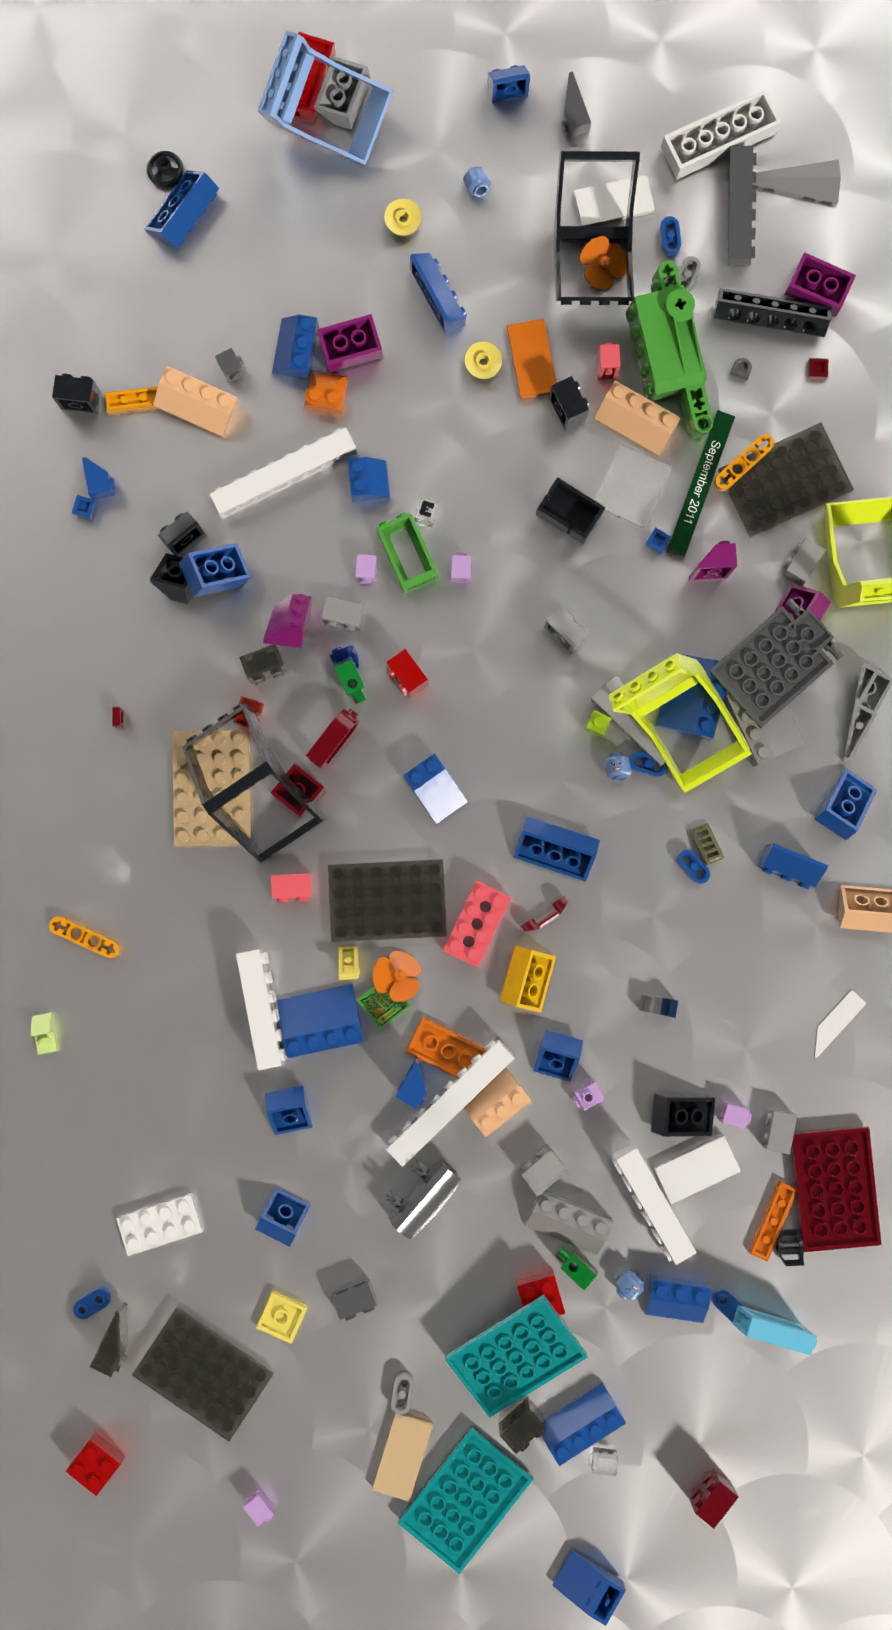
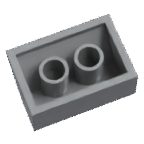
M332 57V61L371 79L368 66ZM329 67L316 99L314 110L333 124L352 130L368 84Z

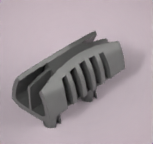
M439 1158L431 1169L426 1167L419 1159L415 1160L420 1169L414 1165H411L410 1169L422 1179L405 1199L393 1189L389 1191L394 1198L387 1194L385 1195V1200L396 1207L389 1216L391 1224L408 1239L413 1238L433 1219L452 1196L462 1180L457 1176V1172L442 1158Z

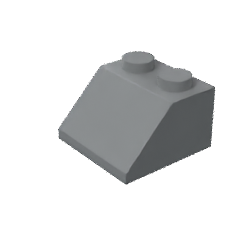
M560 608L546 620L544 629L571 654L587 638V629L582 624H577L569 611H563Z
M550 1147L547 1150L543 1148L536 1154L537 1158L533 1162L529 1160L521 1167V1176L537 1197L567 1172L563 1162Z

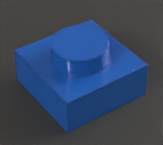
M77 495L72 514L92 519L97 501Z
M655 527L645 545L662 554L672 537Z

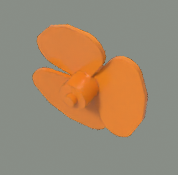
M600 236L591 239L583 247L579 260L581 264L588 266L584 269V278L591 286L597 289H609L613 285L612 275L616 278H622L626 274L625 253L618 243L613 242L609 244L607 237Z
M401 951L391 952L389 958H379L373 968L372 981L375 990L378 993H385L389 990V997L394 1002H403L414 997L420 986L415 978L409 977L418 976L421 973V966L414 957Z

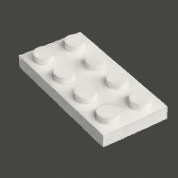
M192 1193L116 1218L127 1256L203 1232Z

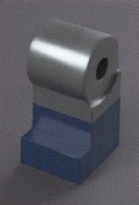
M641 995L639 1010L676 1018L678 1000Z

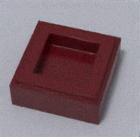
M809 358L808 379H827L829 359Z
M112 707V726L115 728L124 727V710L120 707Z

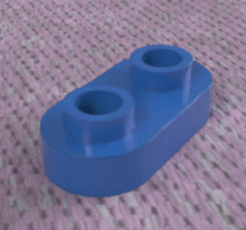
M672 216L665 217L660 224L662 250L669 256L676 255L681 248L679 222ZM666 227H671L672 230L668 231ZM668 245H673L674 248L670 249Z
M636 752L630 757L631 768L634 771L653 777H660L667 771L666 762L660 767L659 771H655L653 767L657 763L646 753ZM636 759H640L642 761V764L640 766L636 765Z
M684 850L679 853L677 862L691 880L698 884L707 882L710 878V870L695 852ZM685 856H688L690 858L689 863L684 862L683 859ZM698 870L703 874L701 878L696 876Z
M100 1287L79 1299L73 1307L75 1316L79 1319H87L105 1308L111 1301L110 1291ZM97 1296H101L103 1302H99ZM80 1307H85L86 1312H81Z
M717 1289L712 1294V1302L715 1307L733 1323L734 1313L738 1305H743L726 1289ZM722 1297L726 1298L724 1303H720Z

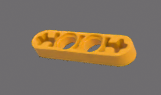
M768 434L761 435L722 470L714 481L716 489L719 491L728 490L769 453L774 446L772 436ZM767 440L769 442L768 445L759 451L758 448L762 441L765 442ZM746 453H755L756 460L749 461L746 458ZM736 464L740 465L742 467V473H734L732 470V466ZM729 474L731 477L726 484L721 485V479H725Z
M54 917L49 922V929L54 934L102 956L113 958L120 953V945L116 941L66 918ZM61 921L62 926L68 927V924L71 926L66 932L64 929L56 930L57 926L54 923ZM74 928H78L81 931V936L78 939H74L71 936V931ZM91 936L98 938L99 942L95 947L89 945L88 940ZM103 940L106 941L104 943L106 946L113 944L115 952L108 954L109 950L104 947L100 951L99 948L102 946Z

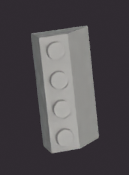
M544 1191L538 1197L536 1196L525 1226L598 1255L607 1241L614 1222L608 1216Z

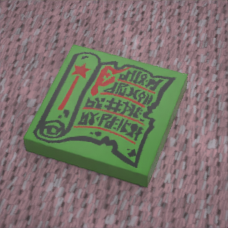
M374 986L356 999L380 1030L410 1007L407 1001H392L389 997V990L385 993H378Z

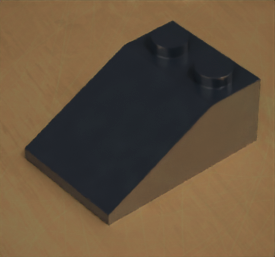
M654 1093L651 1132L663 1137L712 1136L715 1097Z

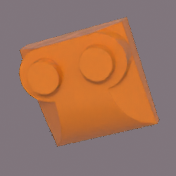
M311 370L305 392L304 407L342 414L348 376Z

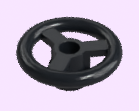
M171 151L157 152L151 156L147 163V175L157 186L171 187L177 184L183 176V162L178 155ZM168 157L176 161L178 168L172 167ZM156 161L158 172L153 175L152 167ZM169 173L176 175L170 181H160L164 175Z

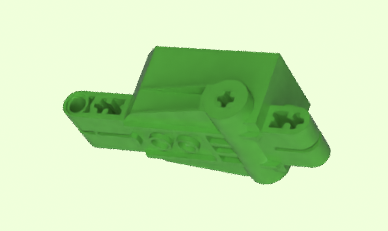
M664 261L659 265L652 277L651 293L634 297L626 310V319L630 327V336L635 348V357L638 361L645 397L650 401H656L678 395L687 433L691 438L699 439L712 429L713 419L705 389L707 377L692 313L695 307V300L692 294L684 288V285H681L676 264L672 261Z

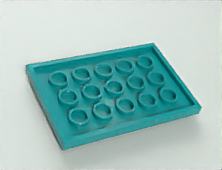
M544 1294L445 1355V1361L489 1418L588 1358L587 1352Z
M471 1427L400 1517L398 1524L460 1574L533 1481V1476L476 1429Z

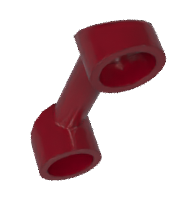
M565 896L561 897L552 904L555 910L537 922L531 918L520 927L524 932L541 929L562 914L568 900Z

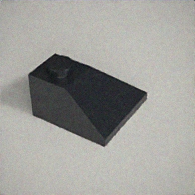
M165 553L151 576L150 582L170 600L188 604L193 595L179 565L183 557Z

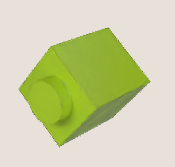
M594 710L584 730L602 738L612 718Z

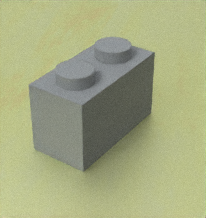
M807 538L802 543H797L793 549L795 555L792 559L789 557L783 566L786 569L783 575L801 586L807 582L825 552L824 548Z
M326 596L321 619L325 622L326 626L336 627V625L343 626L344 630L354 632L355 629L360 630L365 608L363 604Z
M770 1109V1113H767L765 1118L767 1129L766 1132H763L761 1139L763 1147L767 1150L790 1155L797 1115Z

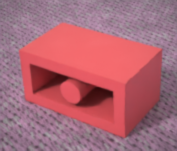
M607 342L600 345L596 358L597 380L617 379L620 369L619 344Z
M311 874L271 875L272 899H277V902H289L288 898H296V901H308V897H312Z

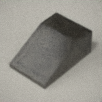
M125 1302L115 1312L90 1365L91 1368L109 1377H112L115 1372L120 1371L128 1357L125 1355L128 1349L127 1303Z

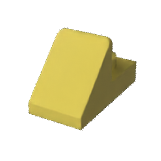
M358 945L339 947V980L359 979Z

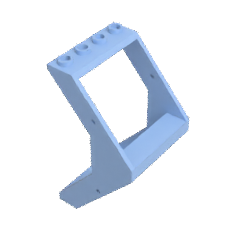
M285 30L258 112L269 123L350 160L366 165L393 89L337 64L310 48L304 37ZM314 60L372 86L348 153L291 126Z

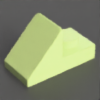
M52 1012L32 1016L30 1035L31 1037L35 1036L38 1055L58 1051Z

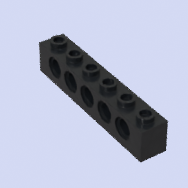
M720 288L715 302L713 318L825 337L831 322L832 307Z

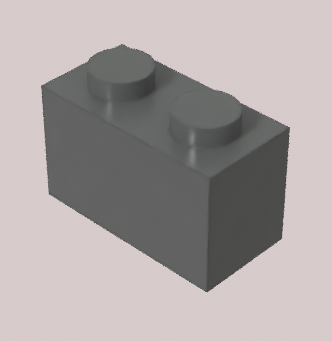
M369 1279L332 1294V1301L340 1320L344 1318L346 1321L353 1319L357 1316V1313L362 1311L368 1313L377 1306V1299Z

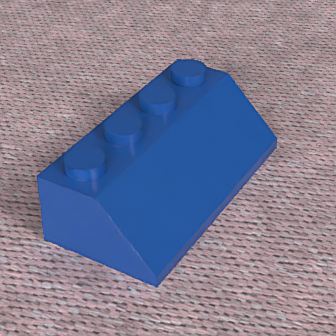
M186 170L144 230L168 247L177 248L181 246L186 234L195 227V222L205 213L207 205L216 198V193L220 188L205 172Z
M430 253L410 255L411 273L445 335L465 326L466 311L463 307H459L457 303L458 297L454 290H450L446 275L441 274L438 260L436 258L433 259Z
M527 816L513 858L586 882L596 858L600 840Z
M602 1382L538 1423L537 1427L557 1464L561 1466L625 1425L626 1421Z

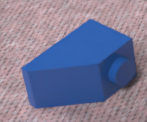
M82 458L89 496L92 499L115 496L114 489H117L115 478H112L107 471L88 458Z

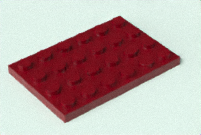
M869 1127L794 1133L792 1154L804 1252L882 1245Z

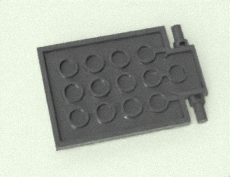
M792 598L786 604L794 612L793 615L797 618L796 620L781 606L709 670L713 677L760 729L834 664L823 652L822 648L826 652L829 651L836 660L843 656L834 646L835 643L832 640L834 636L809 608L805 611Z

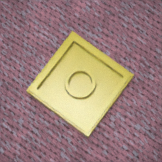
M272 1290L256 1328L292 1344L308 1306Z

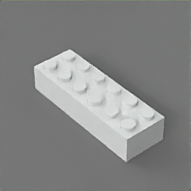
M763 90L665 135L662 140L661 149L676 179H679L729 156L730 146H751L777 134L782 122L766 90Z
M264 949L238 953L236 958L258 1070L282 1066L287 1057L285 1047L282 1048L281 1043L283 1040L282 1030L278 1027V1021L280 1020L279 1010L275 1009L274 1006L276 994L275 990H271L270 983L273 982L272 973L267 970L266 965L269 963L268 953L264 952Z
M631 1143L612 1154L615 1158L612 1163L619 1174H624L622 1178L629 1192L633 1190L634 1194L631 1196L639 1209H644L641 1213L649 1227L653 1225L654 1228L651 1231L658 1243L664 1244L661 1246V1249L669 1262L673 1260L677 1265L696 1254L694 1247L635 1145Z

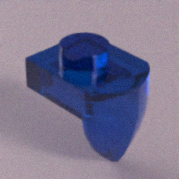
M349 645L345 648L338 647L331 651L332 654L329 656L333 665L351 657L356 668H359L358 654L354 645Z

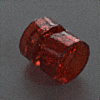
M240 697L238 704L242 702L243 704L250 703L256 718L262 714L263 703L247 697ZM244 712L233 719V723L250 729Z

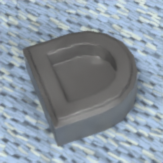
M746 358L737 359L732 366L730 375L747 381L752 369L751 362Z

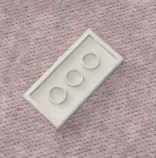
M647 175L638 176L633 217L655 212ZM631 178L574 190L581 226H596L626 219Z
M724 1135L654 1167L670 1204L741 1172Z

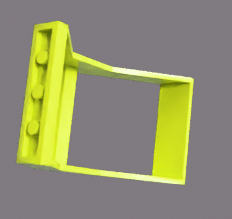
M892 497L826 503L824 531L832 598L836 608L892 602V578L859 581L847 585L837 562L833 530L834 526L892 521Z
M676 653L608 695L614 712L631 714L652 738L676 781L685 793L751 755L745 737L705 670L696 659ZM700 683L717 704L738 741L681 774L647 714Z

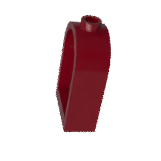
M351 708L348 711L345 709L341 710L305 756L324 771L358 726L360 720L357 717L359 715Z

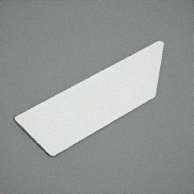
M853 990L846 995L818 1026L815 1058L827 1048L866 1005V1002Z

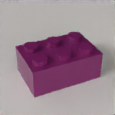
M804 252L784 295L800 302L832 307L831 316L836 317L844 304L856 275Z
M372 314L317 329L329 373L383 358L382 347Z

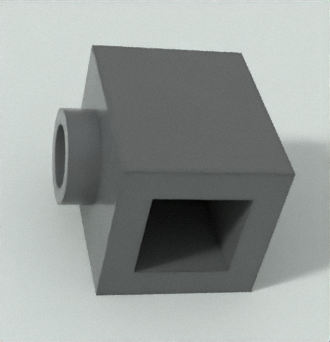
M232 348L215 356L227 382L231 380L236 381L244 374L242 367L245 364L240 355L236 357Z

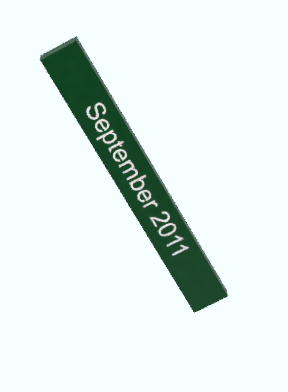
M719 410L716 412L712 429L708 434L667 552L681 557L686 555L735 419L733 415Z

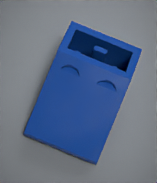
M573 1550L552 1584L553 1587L588 1616L605 1626L626 1591L622 1579Z

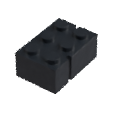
M557 477L548 494L545 495L538 506L536 515L564 533L570 531L569 536L584 545L606 507Z

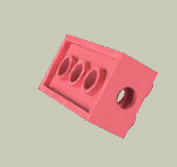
M476 881L443 951L478 967L511 897ZM487 901L490 903L491 908L488 912L481 911V902ZM475 918L482 921V927L478 930L473 929L471 925ZM466 936H472L474 939V944L471 947H466L463 944V939Z

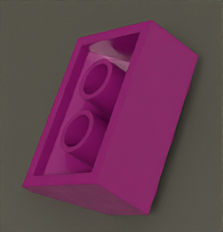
M730 541L718 542L691 573L689 581L727 579L737 567L736 543H730Z
M791 583L775 612L783 606L796 620L797 618L793 615L794 612L786 604L792 598L800 608L803 607L805 611L809 608L821 621L831 602L821 591Z
M292 594L274 606L263 643L302 648L311 616L312 596Z

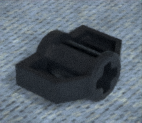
M801 1229L782 1230L776 1241L777 1255L785 1266H804V1246ZM796 1235V1240L781 1241L783 1236ZM798 1254V1259L784 1260L782 1255Z

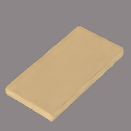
M395 1413L372 1487L373 1491L410 1502L433 1427L432 1422L407 1414L399 1415Z

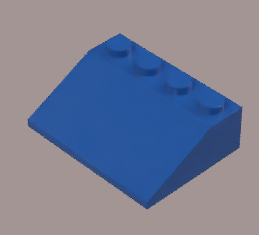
M684 655L696 659L701 664L722 701H724L726 690L709 672L719 661ZM698 683L660 706L655 726L711 741L714 739L721 711L704 687Z
M353 984L277 1000L287 1058L364 1042Z

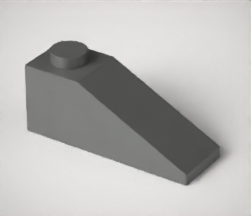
M573 71L569 72L563 121H561L562 130L564 133H567L569 139L590 132L591 120Z

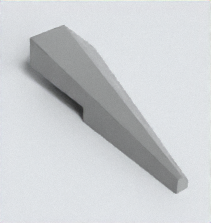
M839 159L756 172V183L753 185L758 186L760 189L769 188L773 189L774 192L800 198H813L818 202L826 201L832 203V205H837L841 181Z
M862 662L843 758V761L850 764L878 714V709L892 686V677L865 662Z
M618 676L614 677L591 697V701L608 717L612 718L611 720L619 726V729L661 767L665 760L652 738L631 714L618 713L612 710L608 695L623 686Z

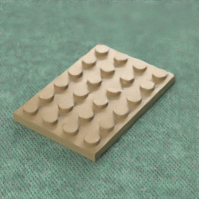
M249 730L215 731L193 746L207 787L214 796L250 772ZM203 731L172 732L174 847L241 845L208 815L201 804L182 746L187 744V739L195 734L199 736ZM249 788L224 805L222 809L230 821L252 840L251 789Z

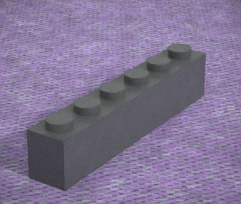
M753 145L730 146L728 266L751 265V258H755V246H752V240H755L756 228H752V221H756V209H752V202H756V190H753V184L756 183V171H753V165L757 163V153H753Z

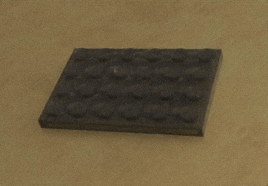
M822 422L774 443L770 452L727 491L749 537L752 538L844 496L854 489ZM752 453L746 456L749 461L756 460V455ZM736 464L732 466V470L734 473H742V467L740 465ZM728 465L719 468V469H718V472L720 473V472H721L722 470H724ZM729 474L725 479L722 480L724 484H726L728 479L731 477Z
M443 859L328 865L331 942L447 936Z
M176 1307L132 1376L227 1441H230L274 1372Z

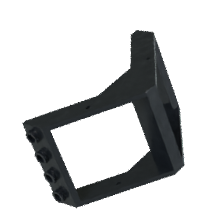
M639 151L560 152L554 221L556 301H561L560 305H572V301H580V305H591V301H599V305H610V301H618V305H629V301L634 299L632 235L633 210L640 162ZM565 162H633L625 226H560ZM605 236L608 239L625 240L628 297H561L560 239H594Z
M242 702L233 708L234 712L228 715L226 713L219 717L215 725L209 724L203 728V733L199 736L195 734L187 739V744L182 746L201 804L208 815L261 863L327 818L290 780L268 747L253 707L250 703L243 704ZM244 712L263 764L214 796L207 787L193 746ZM272 774L314 818L273 846L262 851L230 821L222 807Z

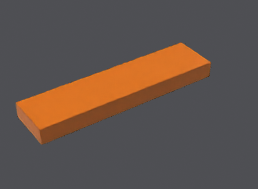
M778 1181L750 1247V1254L768 1262L796 1196L797 1189L795 1187Z

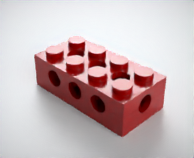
M298 32L313 50L331 60L333 56H336L334 42ZM316 60L313 61L294 118L311 123L314 122L317 113L314 110V105L329 66Z

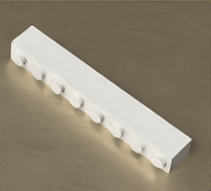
M347 428L335 429L331 435L319 437L311 445H303L292 454H284L276 462L270 461L259 470H251L246 474L247 476L241 479L235 478L231 480L230 484L225 487L219 486L210 493V496L221 518L223 519L356 454V446Z
M499 1039L495 1042L493 1040L489 1042L485 1047L486 1051L482 1055L478 1053L471 1060L472 1065L468 1069L465 1067L461 1069L457 1074L458 1078L454 1082L449 1081L443 1087L444 1092L440 1096L436 1094L429 1101L430 1105L426 1109L421 1108L415 1114L417 1118L412 1123L408 1121L401 1128L402 1132L398 1136L395 1134L388 1140L387 1143L389 1145L386 1150L402 1167L515 1059V1055Z

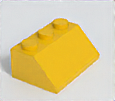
M515 945L500 1002L541 1013L556 957Z

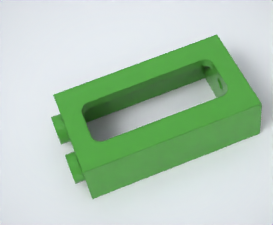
M402 513L393 521L389 522V520H386L379 524V527L376 528L377 534L404 594L439 579L438 572L411 513ZM402 529L407 530L425 570V573L411 579L407 578L390 539L391 534Z

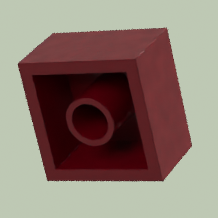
M295 763L286 773L290 780L313 803L326 790L323 785ZM280 782L271 791L274 797L299 817L303 818L308 812Z
M713 1468L710 1472L705 1473L699 1487H695L691 1491L689 1500L695 1514L714 1529L739 1496L732 1483Z

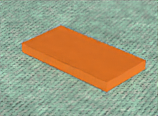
M544 318L507 325L520 399L549 395L551 386L556 384V378Z
M422 1017L405 1052L458 1078L457 1074L464 1067L468 1069L472 1065L471 1060L478 1053L482 1055L486 1049Z

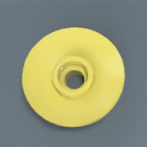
M402 198L394 200L388 205L384 219L387 228L392 233L407 236L419 228L422 214L415 202ZM405 218L407 221L401 222L400 219Z
M483 341L473 344L465 355L466 369L472 376L479 379H488L495 376L502 366L500 350L490 342ZM485 360L487 364L481 365L480 361Z

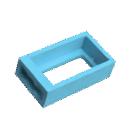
M740 1305L737 1307L732 1324L745 1336L807 1355H811L815 1349L817 1336L802 1324Z

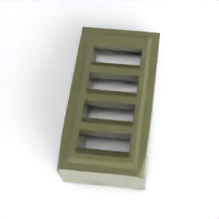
M708 823L690 830L705 865L724 858ZM706 830L707 834L700 837L697 836V833ZM709 837L710 841L701 844L700 840ZM712 844L713 848L704 851V847ZM715 851L716 855L710 858L707 857V854Z

